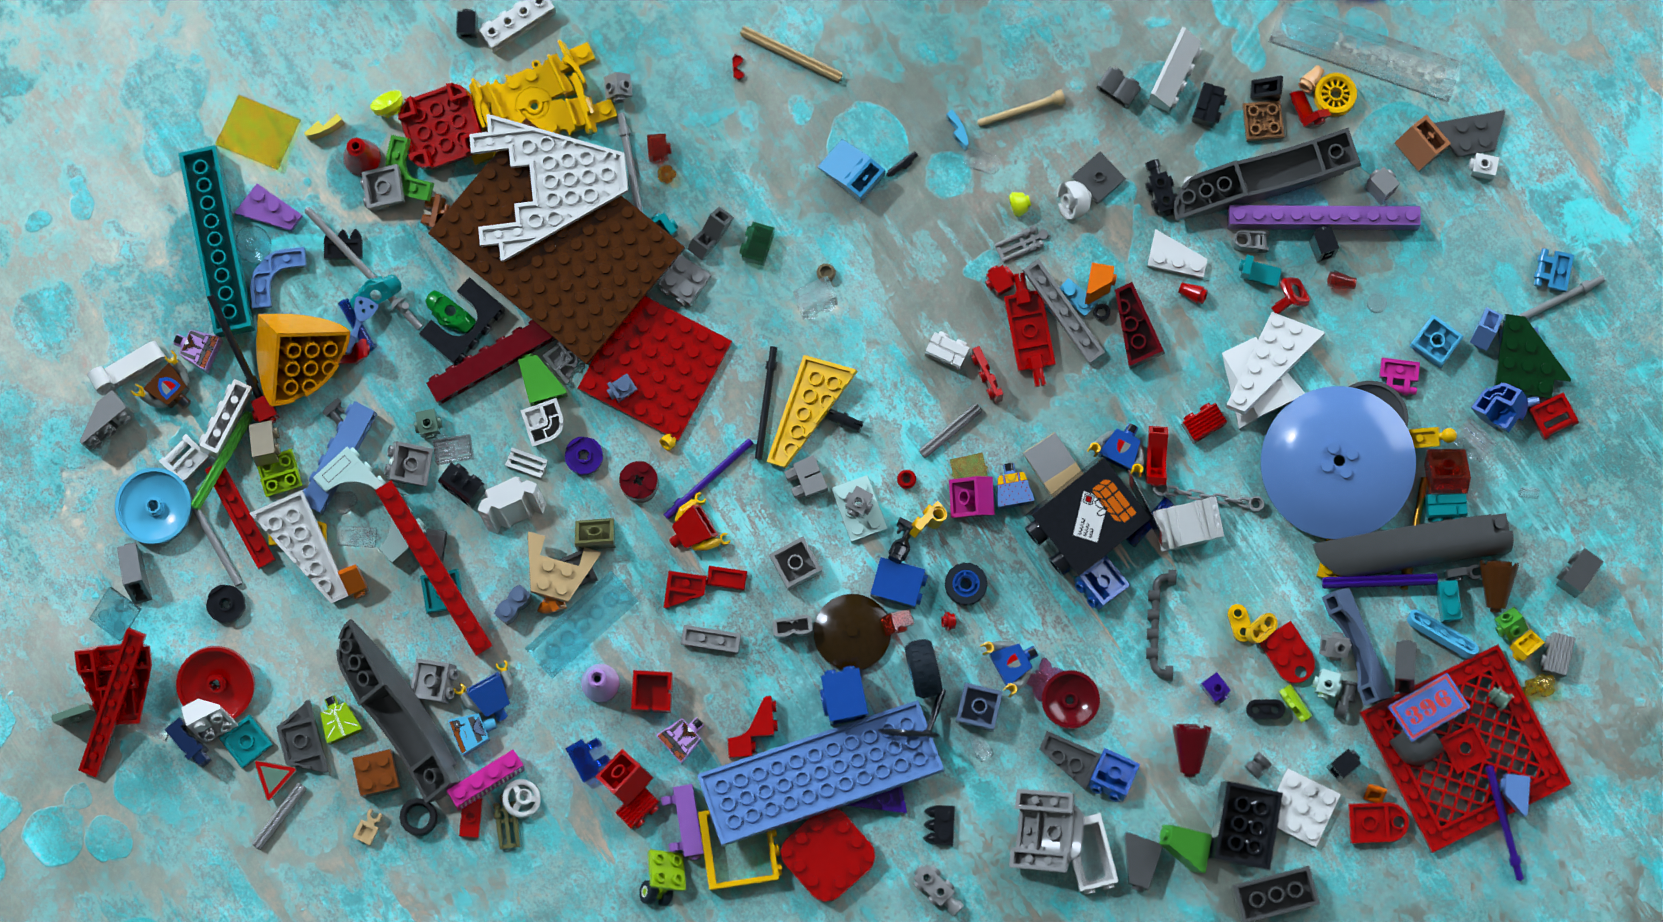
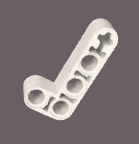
M152 341L106 368L99 366L88 372L87 376L100 395H105L159 364L165 357L157 342Z

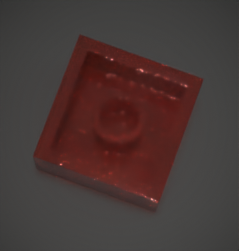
M1427 449L1424 468L1429 494L1468 493L1471 475L1466 449Z

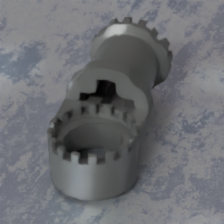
M1343 680L1341 683L1343 685L1342 694L1339 696V700L1336 701L1334 708V717L1341 719L1346 718V713H1348L1346 710H1349V703H1356L1355 692L1358 685L1357 682L1352 683L1351 681L1349 683V681Z

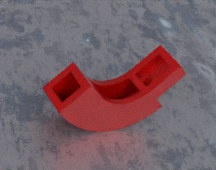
M1149 426L1145 481L1152 486L1166 485L1168 427Z

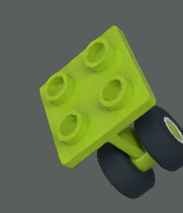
M650 849L648 851L650 880H645L641 884L639 897L644 904H653L658 899V905L668 906L673 898V890H686L684 857L682 853Z

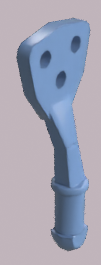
M359 296L355 298L354 312L356 322L350 334L346 355L353 351L352 349L358 338V331L362 323L370 318L378 309V304L368 298Z

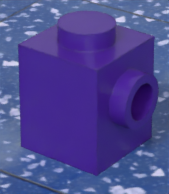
M1217 672L1200 684V687L1213 704L1217 701L1221 704L1229 698L1228 693L1231 690Z

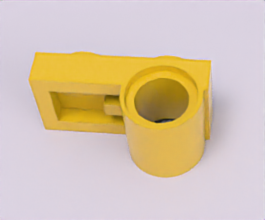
M937 501L933 506L929 504L922 512L924 516L922 518L918 516L911 524L913 528L909 534L916 538L926 526L932 529L939 528L947 517V511L941 503Z

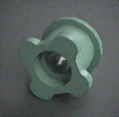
M1501 686L1498 688L1494 687L1488 694V697H1490L1489 702L1492 701L1499 706V711L1503 710L1513 697L1512 693L1508 695L1504 692Z

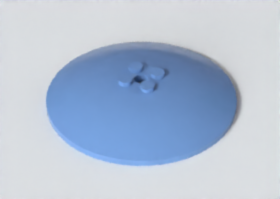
M1331 386L1319 388L1294 399L1273 420L1265 436L1261 451L1262 480L1274 507L1296 528L1324 539L1335 540L1372 533L1381 528L1403 507L1409 497L1415 479V447L1404 421L1382 399L1369 392L1352 387ZM1342 456L1345 460L1344 465H1335L1334 458Z

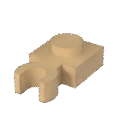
M371 808L367 812V821L361 819L353 835L354 838L370 846L379 830L375 824L381 821L383 814L379 813L378 817L373 819L371 816L373 809Z

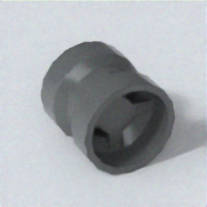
M1257 752L1254 755V759L1248 761L1244 767L1255 778L1259 779L1263 775L1262 772L1268 770L1272 764L1265 756Z

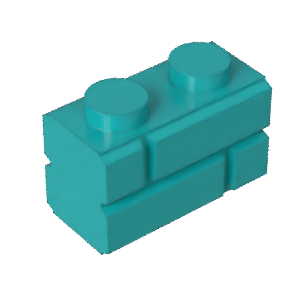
M1466 493L1427 494L1425 496L1427 520L1432 519V522L1443 521V519L1465 518L1468 515Z
M1458 581L1438 582L1435 588L1440 622L1448 623L1462 620Z

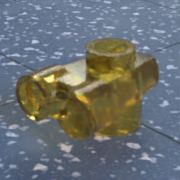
M1539 674L1535 678L1525 680V686L1522 690L1526 697L1538 692L1542 697H1548L1556 691L1554 687L1555 679L1553 675Z

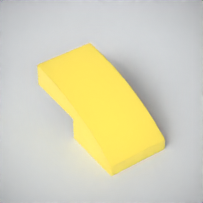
M336 114L325 125L317 121L304 134L309 141L319 139L333 133L345 123Z

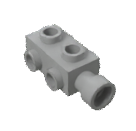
M928 864L925 867L921 865L915 870L913 879L916 882L914 886L921 893L925 890L930 895L927 899L934 906L937 904L940 907L945 905L953 917L964 907L959 900L956 901L953 897L955 894L953 889L955 887L947 879L943 881L939 877L941 873L934 865L931 867ZM926 874L931 876V879L928 882L923 880V877ZM940 888L944 890L942 896L937 894V890Z

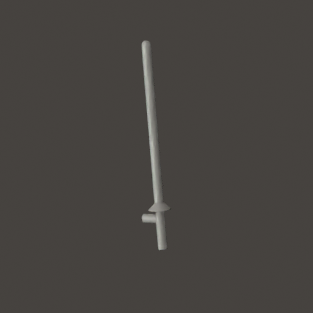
M310 207L305 209L307 216L368 279L377 278ZM394 295L388 299L392 303L391 312L397 309L417 330L423 327L418 319L408 310L409 304L404 302L405 298H396Z

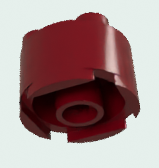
M645 461L631 462L620 472V487L628 499L643 503L655 496L659 487V479L655 469ZM640 478L642 485H638L636 479Z

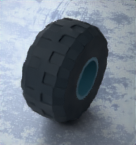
M927 639L909 642L904 649L915 695L920 698L938 695L943 688L932 642Z

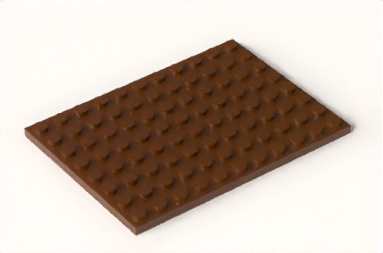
M527 118L521 123L538 128ZM509 150L497 151L428 234L580 360L588 364L685 250V247L627 199L620 196L509 260L501 262L499 245L480 246L478 227L516 222L514 204L532 202L533 196L530 166L511 168Z

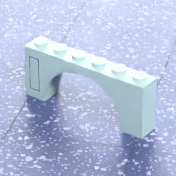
M346 447L313 477V480L325 492L344 483H360L374 490L386 484L380 476H374L372 473L373 468L366 461L364 463L358 458L360 454L353 447L351 449ZM391 518L388 537L379 550L392 563L409 546ZM417 518V522L425 533L426 530L424 528L426 525Z

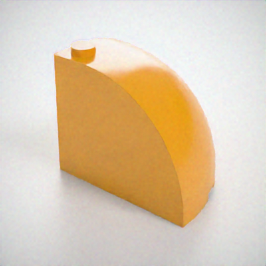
M258 314L256 336L257 366L262 390L268 403L271 406L290 404L303 396H309L323 386L339 367L338 363L343 354L345 355L351 331L336 322L313 316Z

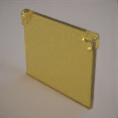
M238 94L215 145L278 170L301 120Z

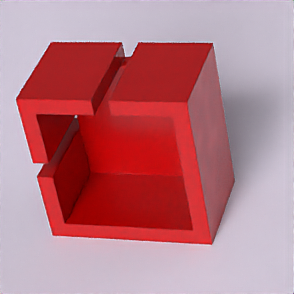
M633 670L631 710L633 712H650L651 708L654 713H671L672 695L669 692H673V673Z

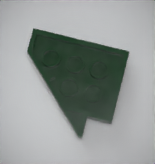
M1505 314L1494 386L1506 383L1522 390L1525 395L1552 398L1554 380L1571 382V378L1526 317Z

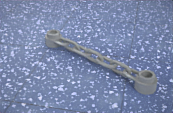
M1167 483L1166 485H1161L1164 491L1160 493L1157 491L1159 486H1153V492L1158 497L1165 495L1174 497L1180 494L1186 495L1187 498L1192 500H1203L1209 497H1216L1218 499L1217 496L1226 497L1224 499L1226 502L1217 501V504L1227 505L1229 503H1236L1239 507L1248 508L1252 512H1259L1264 507V500L1259 496L1232 499L1226 494L1215 493L1207 495L1203 491L1196 489L1182 491L1178 487L1168 485ZM1169 488L1176 489L1173 491L1175 494L1168 493ZM1191 492L1201 493L1199 494L1201 498L1191 497ZM1242 500L1249 501L1248 506L1241 505L1243 503ZM1258 502L1259 507L1254 508L1252 503Z

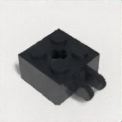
M451 462L440 476L438 482L442 488L473 509L486 491L483 487L484 483L476 475H468L467 469L459 463L454 465Z

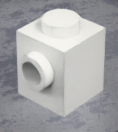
M1476 153L1469 162L1470 176L1493 180L1496 176L1499 157Z

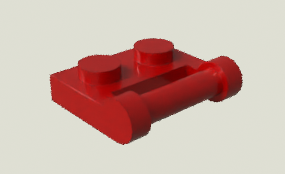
M1564 392L1528 410L1543 440L1550 438V435L1570 425L1575 426L1579 424L1578 418ZM1565 413L1567 414V419L1546 429L1544 423Z

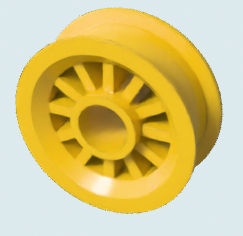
M1342 73L1325 75L1319 80L1314 91L1316 107L1318 110L1329 109L1331 117H1339L1348 113L1357 98V89L1354 82ZM1331 92H1338L1340 97L1333 98Z

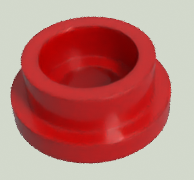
M903 470L897 476V483L903 489H910L916 483V476L910 470ZM909 477L910 482L905 483L903 478Z
M945 612L944 616L941 617V625L946 631H951V629L956 627L954 613Z

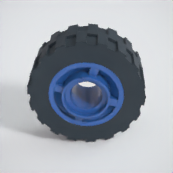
M963 562L955 565L946 575V593L952 601L959 605L967 606L979 602L987 590V578L984 571L972 563ZM963 579L971 581L972 586L969 589L961 587L960 583Z

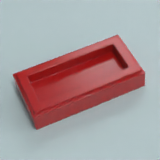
M709 566L706 585L745 591L747 571Z

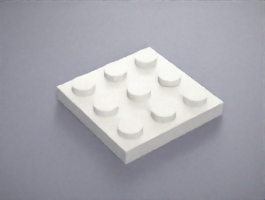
M1287 769L1277 789L1278 792L1283 793L1277 829L1316 847L1341 794Z

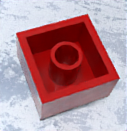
M623 749L596 776L626 806L653 779Z

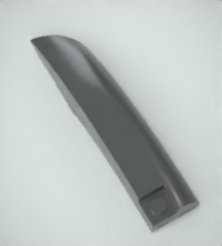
M349 619L340 631L338 637L340 639L339 649H336L341 673L358 705L366 710L396 749L409 770L425 803L434 802L447 796L446 790L461 781L453 768L457 763L443 737L402 675L368 635L352 619Z

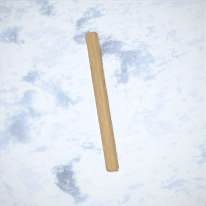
M743 26L740 31L742 37L835 82H840L842 79V72L751 28Z

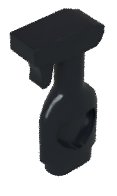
M901 517L897 523V534L902 530L904 534L902 538L893 542L888 551V559L897 564L905 561L910 552L909 539L911 534L909 533L913 528L911 526L912 522Z

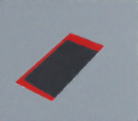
M1129 471V485L1140 505L1150 516L1149 523L1162 546V531Z

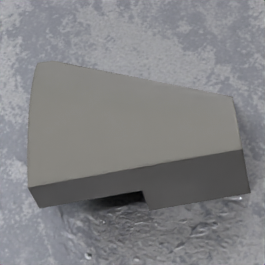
M560 342L542 355L553 371L567 384L579 358Z

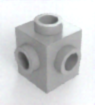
M615 72L604 77L606 99L620 103L632 96L630 74Z
M856 485L853 493L849 492L844 500L846 503L845 509L848 510L847 513L855 518L858 516L863 517L864 514L868 515L873 506L871 504L873 494Z
M1332 632V635L1321 634L1319 654L1336 661H1340L1341 658H1348V653L1351 651L1350 638L1343 636L1344 633Z

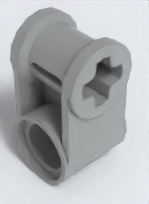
M1262 230L1238 231L1232 239V247L1236 251L1266 253L1269 251L1267 247L1269 232ZM1238 237L1244 238L1245 241H1246V244H1244V245L1239 244V243L1237 242V238H1238Z

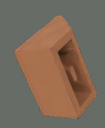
M1425 115L1412 125L1394 144L1419 172L1445 152L1451 143L1428 115Z

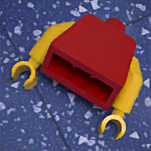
M701 492L696 493L694 500H689L678 509L675 523L672 525L676 534L669 538L671 545L675 548L683 544L685 548H691L694 551H707L718 547L719 544L727 545L731 541L724 542L722 540V536H726L728 533H722L718 539L716 538L718 534L701 507L706 503V498L702 501L697 500L702 495Z

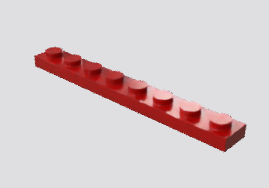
M131 628L126 629L78 771L95 778L101 770L147 635Z

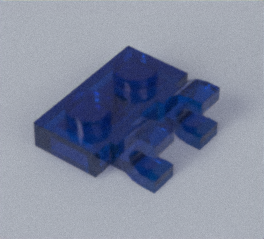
M597 737L588 743L581 739L565 748L583 783L596 777L600 772L599 768L610 762L608 755H604L594 761L590 751L602 746L601 741Z

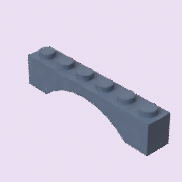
M1350 587L1336 590L1323 596L1322 599L1328 615L1337 623L1344 635L1350 638L1358 673L1357 688L1364 706L1391 697V691Z

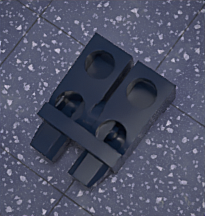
M177 718L164 730L177 746L186 753L185 757L187 760L196 762L198 766L204 768L212 761L206 754L209 749L199 740L193 738L187 731L188 727L186 726L185 719Z

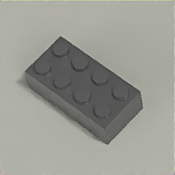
M1310 866L1231 886L1241 922H1254L1320 904Z

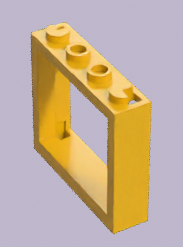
M709 810L698 812L710 891L780 880L779 876L783 874L781 864H777L776 856H780L778 844L774 845L773 837L777 836L776 829L766 832L773 875L717 883L708 818H711Z

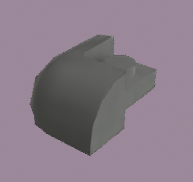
M1405 731L1389 741L1398 756L1405 763L1413 766L1424 765L1444 752L1442 743L1432 731L1412 742Z

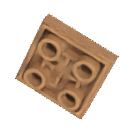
M1280 100L1242 104L1246 142L1284 139Z

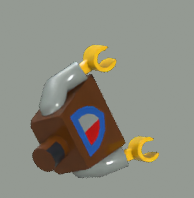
M170 350L174 356L168 359L164 355L168 362L166 366L144 388L135 384L139 387V392L135 393L131 390V393L135 396H140L141 400L152 407L164 409L168 406L173 408L178 404L184 410L191 404V401L185 396L190 390L188 387L190 382L187 369L177 359L175 352Z

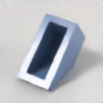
M1486 307L1469 343L1487 351L1498 331L1503 315Z
M1506 774L1503 776V779H1500L1499 783L1502 796L1520 817L1528 816L1530 776Z

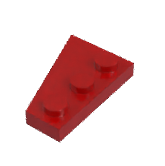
M980 346L972 349L970 357L974 366L978 365L980 369L978 375L981 382H986L988 387L986 392L989 399H993L996 404L1002 401L1003 392L1001 388L997 389V380L993 373L990 374L989 364Z

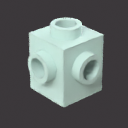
M1326 669L1320 670L1319 676H1315L1312 685L1315 688L1314 693L1318 694V698L1329 700V698H1334L1335 694L1339 695L1342 686L1339 683L1341 674Z

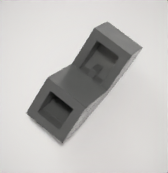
M718 207L709 215L703 229L692 238L687 249L703 260L724 235L734 217L721 207Z

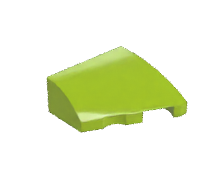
M1291 684L1278 692L1300 723L1313 717Z

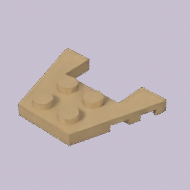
M528 531L530 592L568 603L600 557L601 552L584 547L579 566L541 556L540 553L545 536Z

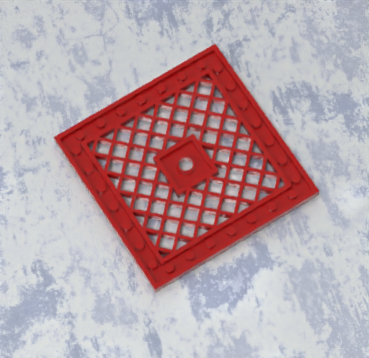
M1498 644L1475 655L1471 659H1467L1414 685V691L1448 673L1456 686L1461 685L1459 690L1461 694L1465 686L1474 689L1472 698L1463 695L1465 700L1470 702L1471 707L1468 711L1462 712V714L1466 715L1464 724L1456 722L1452 718L1447 721L1449 723L1447 732L1437 730V727L1431 730L1434 734L1437 733L1444 736L1439 740L1449 762L1442 760L1444 752L1439 754L1438 759H1432L1431 761L1437 762L1434 772L1424 769L1425 764L1418 767L1405 763L1389 743L1390 740L1395 738L1393 733L1399 735L1402 732L1393 729L1397 719L1388 706L1411 693H1398L1359 713L1431 853L1500 820L1495 800L1487 803L1489 795L1493 796L1492 791H1490V782L1487 790L1477 787L1480 777L1489 780L1488 775L1481 773L1484 764L1493 765L1495 774L1498 768L1507 771L1506 774L1513 773L1522 776H1530L1525 774L1528 764L1537 767L1535 777L1530 776V780L1533 781L1530 782L1528 805L1572 784ZM1478 676L1476 685L1467 682ZM1482 677L1492 680L1489 689L1479 686ZM1495 683L1497 687L1501 686V689L1508 695L1513 694V697L1507 704L1510 711L1506 709L1499 711V706L1488 704L1490 699L1488 694L1493 689ZM1478 690L1488 693L1485 702L1475 699ZM1474 703L1484 706L1481 715L1471 712ZM1487 708L1497 711L1494 720L1484 717ZM1500 712L1510 715L1507 724L1498 722ZM1470 716L1479 719L1477 727L1474 722L1467 725ZM1513 718L1519 728L1511 726ZM1390 719H1392L1391 724H1390V727H1389L1387 721L1390 720ZM1483 721L1492 723L1490 733L1480 730ZM1452 725L1461 727L1460 729L1450 733ZM1496 725L1506 728L1503 737L1494 735ZM1509 729L1519 732L1516 742L1507 739ZM1480 734L1488 736L1486 744ZM1522 735L1528 746L1520 743ZM1492 738L1502 741L1499 750L1489 747ZM1505 742L1515 745L1512 755L1503 752ZM1462 743H1467L1470 746L1469 753L1464 754L1460 751ZM1518 747L1528 750L1526 759L1516 756ZM1490 752L1498 754L1495 763L1486 761L1492 757ZM1531 753L1533 754L1537 763L1529 761ZM1501 755L1511 758L1508 768L1499 765ZM1514 760L1524 763L1522 772L1512 769ZM1480 763L1478 772L1469 769ZM1440 764L1450 767L1447 776L1437 773ZM1411 768L1419 771L1417 779ZM1453 769L1456 775L1463 772L1461 780L1451 778ZM1540 771L1543 773L1541 777H1539ZM1423 772L1433 775L1430 785L1420 782ZM1466 773L1476 775L1474 785L1464 782ZM1436 777L1446 780L1443 789L1433 786ZM1449 781L1459 784L1456 794L1446 791ZM1420 786L1429 788L1426 797ZM1462 786L1472 789L1470 798L1460 795ZM1432 790L1442 793L1439 802L1429 799ZM1476 790L1485 793L1483 803L1473 800ZM1445 794L1455 797L1452 807L1442 804ZM1502 796L1507 816L1516 812ZM1458 799L1468 802L1465 811L1456 808ZM1472 803L1481 806L1469 812ZM1430 804H1433V805H1436V806H1437V810H1436V813H1435V814H1434V812H1433V810H1432ZM1441 807L1451 810L1448 820L1438 817ZM1454 812L1463 814V816L1452 821ZM1438 821H1441V822H1444V823H1447V824L1441 826Z

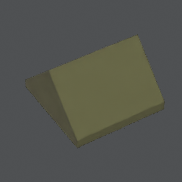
M614 518L575 521V547L577 551L584 549V547L589 549L616 548Z

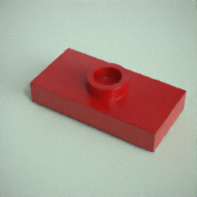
M479 798L462 809L459 836L479 838L483 799Z

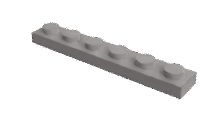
M1037 259L1022 270L1087 363H1091L1102 355L1104 350L1041 261Z

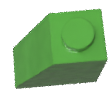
M526 354L522 356V359L518 360L531 407L554 398L558 400L568 397L566 389L537 355Z
M1162 825L1159 844L1191 872L1206 873L1212 835L1175 825Z

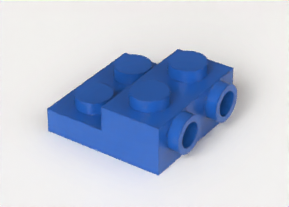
M1104 556L1074 580L1077 591L1084 593L1088 598L1087 603L1089 606L1097 610L1104 607L1130 586L1107 556Z
M1104 748L1088 786L1096 794L1104 793L1109 795V799L1113 802H1124L1140 764Z

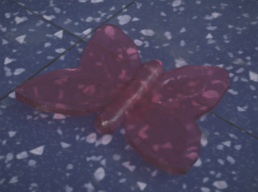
M1047 658L1041 660L1039 665L1040 671L1035 670L1036 674H1031L1027 682L1028 685L1033 686V693L1038 701H1041L1042 691L1048 680L1055 674L1063 671L1057 667L1052 668Z

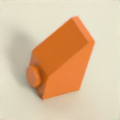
M1092 262L1085 304H1090L1110 293L1111 285L1115 286L1117 274H1113L1114 266Z
M356 564L337 571L351 598H361L366 595L365 592L369 591L363 573Z

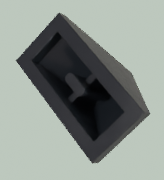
M1283 76L1252 80L1250 99L1279 101L1282 95Z

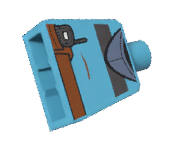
M479 713L448 720L463 757L489 742L488 732L498 728L494 717L483 721Z

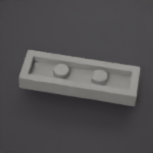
M684 625L681 645L738 654L741 634Z

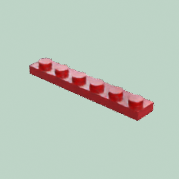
M212 466L205 469L207 475L211 470ZM225 467L214 488L257 568L260 570L276 561L254 518L249 514L250 511Z

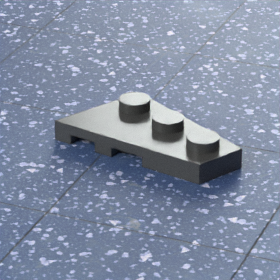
M1048 731L1039 749L1086 790L1101 755L1100 753Z

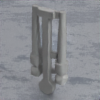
M1033 225L1030 229L1026 228L1022 232L996 243L995 247L1002 262L1030 251L1033 252L1037 250L1036 248H1042L1044 246L1042 240L1048 237L1047 230L1042 229L1038 235L1034 236L1033 233L1037 232V227ZM1030 235V238L1023 240V236L1026 237ZM1016 239L1020 240L1019 243L1007 247L1003 250H1001L1000 248L1001 245L1012 242ZM1021 246L1023 247L1022 250H1019L1007 257H1004L1003 255L1016 248H1019Z

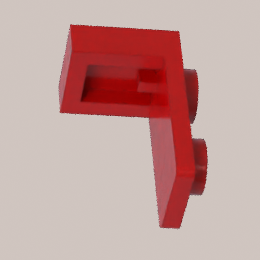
M1303 90L1293 91L1289 94L1304 127L1320 126L1326 122V118L1331 116L1329 109L1313 112Z
M361 339L355 343L353 351L349 355L343 354L338 364H358L366 359L370 352L366 339Z

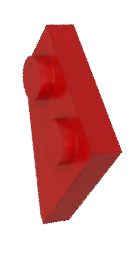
M668 571L663 608L704 596L707 576Z

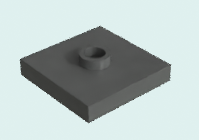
M1101 151L1072 175L1075 181L1082 183L1091 192L1092 199L1097 204L1126 180Z

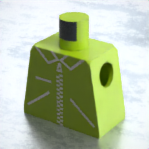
M336 696L325 699L328 710L320 714L326 742L329 745L364 731L346 702L339 705Z

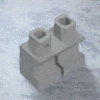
M814 455L794 463L792 468L784 472L788 483L796 479L799 480L800 485L791 488L795 499L802 497L807 499L818 493L828 491Z

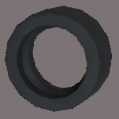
M421 798L411 799L406 802L400 810L399 816L404 830L416 836L426 835L431 832L436 826L438 818L437 811L432 803H425L424 799ZM414 806H423L429 811L430 820L423 828H413L408 823V812Z

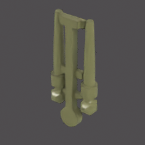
M502 793V794L499 796V799H500V801L503 803V799H502L503 793ZM511 801L510 806L513 807L516 801ZM494 803V819H496L499 849L520 847L518 817L511 815L513 818H509L504 804L503 808H501L500 803ZM510 822H513L516 843L511 844ZM502 823H505L507 844L504 845L502 839Z

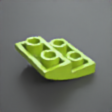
M292 449L282 451L278 455V463L257 467L266 497L303 486Z

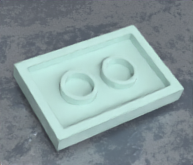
M868 475L831 488L851 543L887 530ZM856 485L873 494V500L871 501L873 506L869 514H864L863 517L858 516L857 518L847 513L848 510L845 509L846 503L844 502L849 492L853 493Z

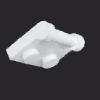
M187 434L182 437L183 440L165 458L162 457L159 460L167 470L179 476L184 482L210 458L206 453L200 451V447ZM189 444L191 448L172 466L170 462Z

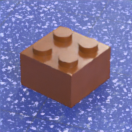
M391 749L352 758L361 797L365 798L401 789L394 752Z

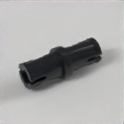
M830 409L824 419L839 424L842 428L847 427L858 433L861 431L860 428L863 427L864 423L848 416V413L844 412L843 414L833 409Z

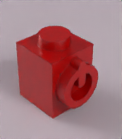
M996 265L987 271L985 284L990 291H994L997 297L1014 288L1015 280L1009 267H1004L1003 265L998 267Z

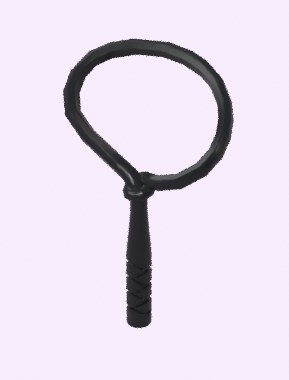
M943 689L936 696L927 729L915 731L882 728L879 729V733L894 736L939 738L940 734L933 733L932 728L939 714L946 690Z

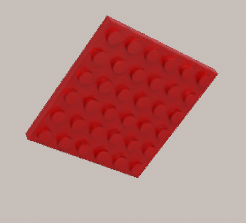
M645 296L595 355L577 389L665 435L672 434L671 437H675L676 441L679 442L729 350L732 340ZM628 374L638 391L618 403L616 398L612 400L606 391L609 389L607 383H613L620 377Z

